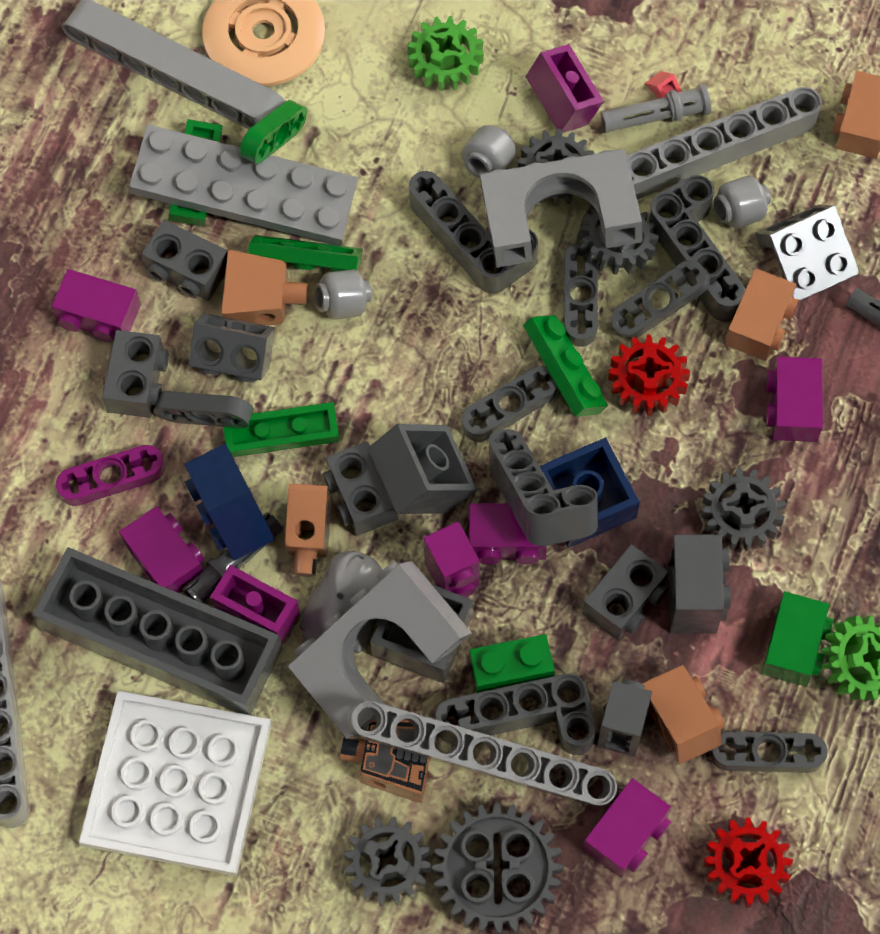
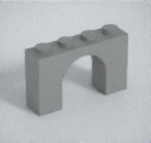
M625 149L615 151L604 150L598 154L581 157L570 156L558 161L531 163L524 167L507 170L496 169L490 173L480 174L482 197L496 268L533 261L527 217L531 209L539 201L556 194L576 195L593 205L599 216L606 248L642 242V219Z
M412 561L399 565L396 562H392L384 568L377 576L380 582L371 590L366 587L358 592L349 601L353 607L343 616L339 612L326 621L322 626L325 632L316 641L310 638L301 644L294 652L297 658L288 665L290 670L347 739L355 736L348 729L347 714L355 704L365 701H375L384 704L363 679L354 659L355 640L361 628L368 621L375 618L385 619L399 625L431 663L444 659L472 634ZM363 708L357 716L358 725L363 730L369 726L370 721L377 719L375 713L368 708Z

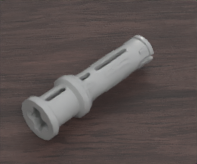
M701 83L695 89L682 92L670 90L663 98L635 103L608 111H600L604 132L609 133L610 131L668 118L671 121L679 122L682 120V117L703 113L704 115L711 114V103L705 83ZM651 111V112H649V113H645V114H641V115H636V116H632V117H628V118H623V117H625V116H630V115H634V114H638V113H643V112Z

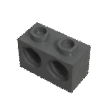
M166 220L162 221L141 254L146 272L150 277L162 283L168 281L175 284L181 292L192 298L199 296L209 301L226 274L228 255L226 249ZM166 253H176V255L170 259L161 258ZM198 268L208 269L203 274L193 273V271Z
M203 313L194 323L189 366L198 367L201 372L211 375H217L221 372L235 375L236 379L244 382L261 381L270 369L275 327ZM207 340L215 341L220 346L221 352L217 353L210 350ZM242 348L252 349L257 355V360L247 358Z
M116 330L102 396L107 413L152 417L153 407L158 401L160 392H162V384L158 383L160 371L166 372L169 352L164 349L160 335ZM144 353L149 355L144 361H133V358L138 354ZM133 387L142 388V391L135 396L126 395V392Z
M368 441L326 457L328 471L323 473L330 494L337 492L342 503L337 505V510L344 526L351 525L356 536L398 520V514L390 503L388 492L380 474L375 469L374 461L368 450L370 446ZM348 469H357L361 472L354 479H347L342 476ZM369 501L376 505L368 512H362L356 508L359 503Z
M631 544L586 598L582 614L618 641L626 632L632 635L645 619L642 612L650 603L656 606L668 591L669 587L665 584L669 571ZM634 575H643L648 578L650 583L647 586L639 587L634 585L630 578ZM612 603H619L625 607L627 612L616 616L611 614L606 607Z
M622 680L621 683L613 681L597 747L636 757L652 691L646 690L643 684L633 680Z

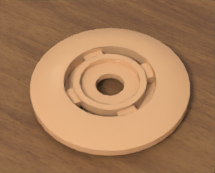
M214 0L205 15L202 36L209 59L266 87L293 80L312 66L323 47L325 26L322 12L315 0ZM288 11L293 14L297 23V34L292 32L290 18L286 13ZM260 23H268L273 26L274 33L267 39H259L253 34V30ZM235 30L237 41L243 52L232 43L229 37L230 31Z

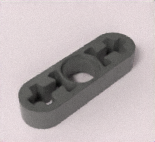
M575 243L566 250L564 257V327L572 344L584 347L590 345L597 336L598 264L597 260L589 263L587 261L589 251H580L581 243ZM577 256H584V276H577ZM576 287H584L590 291L591 297L585 302H578L571 297L570 293ZM578 313H585V334H578L576 328Z
M693 260L680 263L619 305L612 314L613 328L628 339L642 336L703 294L710 283L708 271L700 263ZM689 271L698 274L695 277L697 284L693 287L688 283L682 285L687 281L685 274ZM671 282H674L679 287L678 290L681 291L683 295L679 297L677 292L669 284ZM660 290L668 291L670 295L668 305L663 309H654L651 304L652 296ZM643 303L645 309L652 316L648 318L644 313H641L643 310L639 307V304ZM628 313L637 316L634 319L636 325L631 329L627 325L622 327L626 323L624 316Z
M536 366L467 407L462 415V430L465 436L472 441H485L493 432L506 429L553 400L557 394L558 386L547 367ZM536 379H539L542 383L548 381L546 391L541 387L531 391L534 388ZM529 391H531V392H530V400H531V401H527L526 393H528ZM505 396H515L519 399L521 405L516 411L507 412L500 407L499 402ZM490 406H493L495 414L488 417L490 415ZM476 416L479 420H483L488 417L485 420V428L481 429L478 425L471 427L472 418Z
M162 391L159 394L154 413L162 419L174 423L246 428L250 422L254 407L249 402L234 396Z
M728 731L721 733L722 745L712 749L710 755L713 763L724 771L812 773L821 768L826 760L828 750L824 740L812 733ZM727 742L732 743L734 750H745L747 742H752L753 744L750 749V759L752 762L745 760L747 753H736L733 760H726V754L719 752V750L723 749ZM765 742L775 744L780 751L779 759L774 762L762 760L758 755V746ZM786 743L792 744L790 751L798 752L803 750L805 744L811 745V750L818 752L819 755H815L812 762H807L805 755L792 754L791 762H785L788 753Z

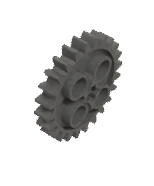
M495 803L492 814H487L482 804L479 805L478 817L473 818L470 813L464 811L463 819L465 824L461 826L457 822L451 821L450 828L454 835L441 834L440 841L447 848L434 850V856L443 861V863L433 865L432 873L444 876L434 882L435 890H447L440 898L441 904L446 905L453 902L455 905L450 912L451 917L455 918L464 913L466 915L464 920L465 928H468L475 920L478 921L480 934H484L488 925H494L495 933L501 934L503 925L507 924L512 933L517 934L518 921L520 920L531 928L533 926L531 916L533 912L543 918L546 916V910L541 903L554 904L556 901V897L549 889L561 888L562 882L552 877V875L563 872L562 864L552 862V860L561 855V849L548 848L553 842L555 835L549 833L542 836L540 833L544 827V821L541 820L531 825L529 823L531 811L529 810L521 818L516 817V807L513 804L507 814L501 813L499 803ZM495 834L501 836V866L504 868L502 871L501 904L494 902V872L491 870L494 861L493 836ZM516 840L522 841L527 845L529 851L523 857H513L506 850L508 844ZM473 841H481L487 845L489 850L483 857L476 858L468 854L466 847ZM515 880L523 881L528 885L530 891L524 897H513L507 891L509 883ZM483 881L489 887L488 893L481 898L470 896L466 888L471 882Z

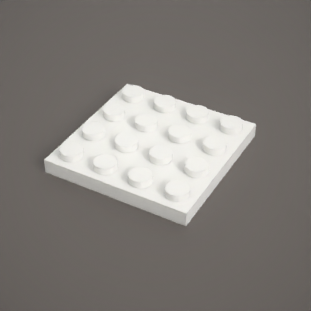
M118 690L79 844L83 847L237 876L271 730V719Z

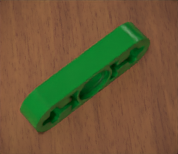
M287 100L247 131L241 142L240 156L256 164L263 162L301 131L307 118V107L292 100Z

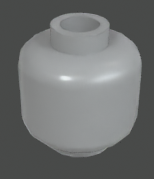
M484 125L478 128L462 150L465 166L472 175L480 178V174L490 173L496 169L505 170L515 156V145L512 138L504 129L493 125Z
M744 176L724 183L719 187L717 196L714 197V208L717 217L722 223H727L730 227L738 229L765 218L768 210L767 205L771 202V196L766 185L760 184L754 177Z
M356 270L327 272L321 278L320 283L315 285V301L318 310L334 320L360 316L365 311L367 302H370L372 299L369 281L363 280L360 273Z

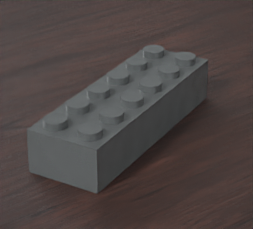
M67 547L32 614L37 625L43 631L236 713L245 715L252 714L282 651L278 634Z

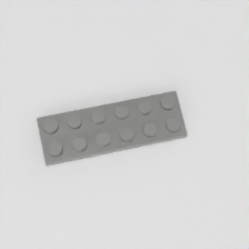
M147 124L129 185V193L341 246L358 177L272 155L260 164H256L240 156V147Z

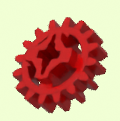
M647 335L645 343H640L636 337H633L631 339V348L623 344L619 346V356H612L610 366L612 369H609L608 380L613 381L611 393H621L619 400L621 406L631 402L633 404V413H636L640 407H644L647 416H651L654 407H658L662 413H666L667 402L675 406L679 404V394L685 395L687 392L688 384L686 381H689L690 370L685 369L687 364L686 356L676 357L679 349L678 345L668 349L665 347L666 338L662 337L657 344L653 343L651 335ZM646 372L651 373L652 378H648ZM661 389H667L664 392L657 394Z
M746 817L743 827L740 828L734 820H731L728 824L729 833L719 828L715 833L719 843L709 841L706 850L714 854V856L706 857L704 860V866L713 868V871L708 874L706 879L708 882H719L720 885L716 891L718 896L726 891L731 894L729 904L734 905L740 897L744 898L746 908H751L754 898H758L759 902L764 906L769 901L768 892L776 897L781 894L782 889L777 882L787 884L791 878L787 872L783 871V869L791 868L793 865V859L783 857L789 850L790 845L789 843L778 844L777 839L781 832L777 829L771 834L767 833V822L764 820L758 828L752 826L750 817ZM740 838H753L758 841L743 842ZM723 851L730 860V869L726 874L722 866ZM770 852L775 863L774 874L771 873L772 869L767 865V855ZM759 853L754 866L750 865L737 873L743 859L747 860ZM753 883L756 888H745L738 884Z

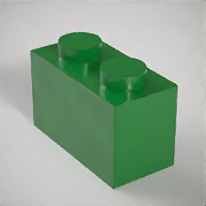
M784 591L779 603L762 675L807 687L812 675L819 677L824 660V654L818 653L821 639L827 641L825 635L831 632L833 618L827 617L829 603Z
M547 634L469 649V664L476 693L553 677L555 675Z

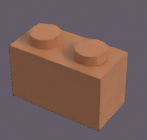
M856 70L853 84L845 83L840 103L847 105L845 113L837 112L832 134L838 135L835 149L877 159L880 151V76Z
M755 268L728 329L725 346L764 361L767 360L771 349L778 351L786 330L780 328L784 318L792 319L799 299L793 297L797 284Z
M684 665L642 683L646 690L652 691L647 711L679 765L722 745L721 729L724 728L722 716L715 706H708L704 699L706 693L701 681L697 676L691 677Z

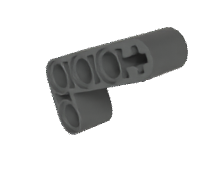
M420 171L411 178L409 193L410 207L483 291L488 293L501 292L536 266L538 260V237L529 229L533 261L498 267L501 271L497 274L487 273L486 269L496 268L490 234L435 173ZM445 216L455 218L452 222H444L440 219ZM466 242H474L478 244V246L474 248L464 247L463 244Z
M693 175L653 198L650 207L649 223H655L656 228L653 234L659 236L658 242L676 266L684 261L693 260L714 272L709 274V286L699 296V299L715 319L721 322H729L734 318L745 288L698 223L711 210L714 186L707 177ZM697 195L702 197L703 200L695 201L689 196ZM668 212L673 217L664 218L659 213ZM689 240L693 245L684 246L678 241ZM691 271L685 274L687 282L693 287L697 284L695 277L698 274H694Z
M500 429L489 436L491 475L530 543L537 546H550L584 538L597 531L598 498L597 492L593 488L576 485L553 490L519 432L512 429Z
M562 674L448 699L438 706L435 713L436 720L450 724L448 716L455 715L456 720L459 721V727L490 736L555 722L562 748L572 755L587 753L593 746L596 734V723L586 685L579 676L574 674ZM564 689H570L576 692L579 698L575 702L566 703L560 700L557 694ZM525 698H534L541 706L535 711H526L521 708L519 703ZM487 706H495L501 710L502 715L495 720H489L482 716L481 711ZM470 710H474L475 724H471ZM573 726H580L587 731L588 736L581 741H576L568 736L567 731ZM445 731L438 733V736L443 741L453 743L449 733Z

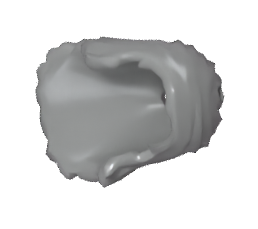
M354 550L342 552L333 558L323 580L311 593L309 603L304 607L303 617L299 624L303 631L304 641L310 638L316 641L325 632L322 626L326 621L339 612L343 616L353 607L349 601L358 592L366 587L371 590L380 582L377 576L383 569L374 558ZM371 619L361 628L354 644L355 653H360L363 650V647L368 642V636L372 632V626L376 625L379 619Z

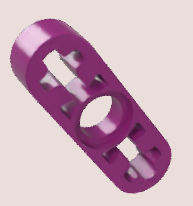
M142 445L62 471L56 480V489L64 503L71 506H79L155 482L163 475L165 463L161 452L156 447ZM145 457H149L150 461L153 462L151 465L152 469L149 471H145L144 467L141 466L142 459ZM124 463H130L134 476L129 477ZM108 467H116L121 471V477L115 483L106 484L100 480L103 470ZM89 474L93 475L97 488L92 489L88 477ZM72 480H77L80 485L79 492L76 494H72L71 490L68 489Z

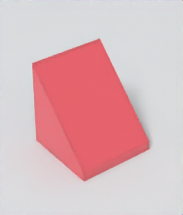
M661 71L645 82L647 87L658 98L665 97V94L670 90L682 92L672 73Z

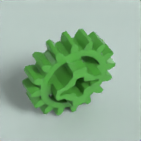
M449 16L446 23H441L438 17H434L433 26H429L425 22L421 23V33L413 31L412 42L407 45L409 68H414V77L419 79L425 76L426 87L432 85L433 82L438 83L439 91H443L445 84H450L453 90H457V82L460 80L467 85L470 84V74L478 76L480 64L484 62L483 40L477 39V29L471 28L466 30L465 20L459 22L458 25L453 24V16ZM462 43L467 47L469 54L466 53V48L461 46ZM422 53H425L426 59L430 61L429 64L423 58Z
M858 615L848 617L846 621L835 623L834 628L836 632L826 633L825 635L827 641L831 643L830 647L821 648V653L827 655L829 659L828 662L822 664V669H831L832 675L827 680L828 683H839L837 693L839 695L850 694L851 701L878 699V695H880V622L874 623V616L860 617Z

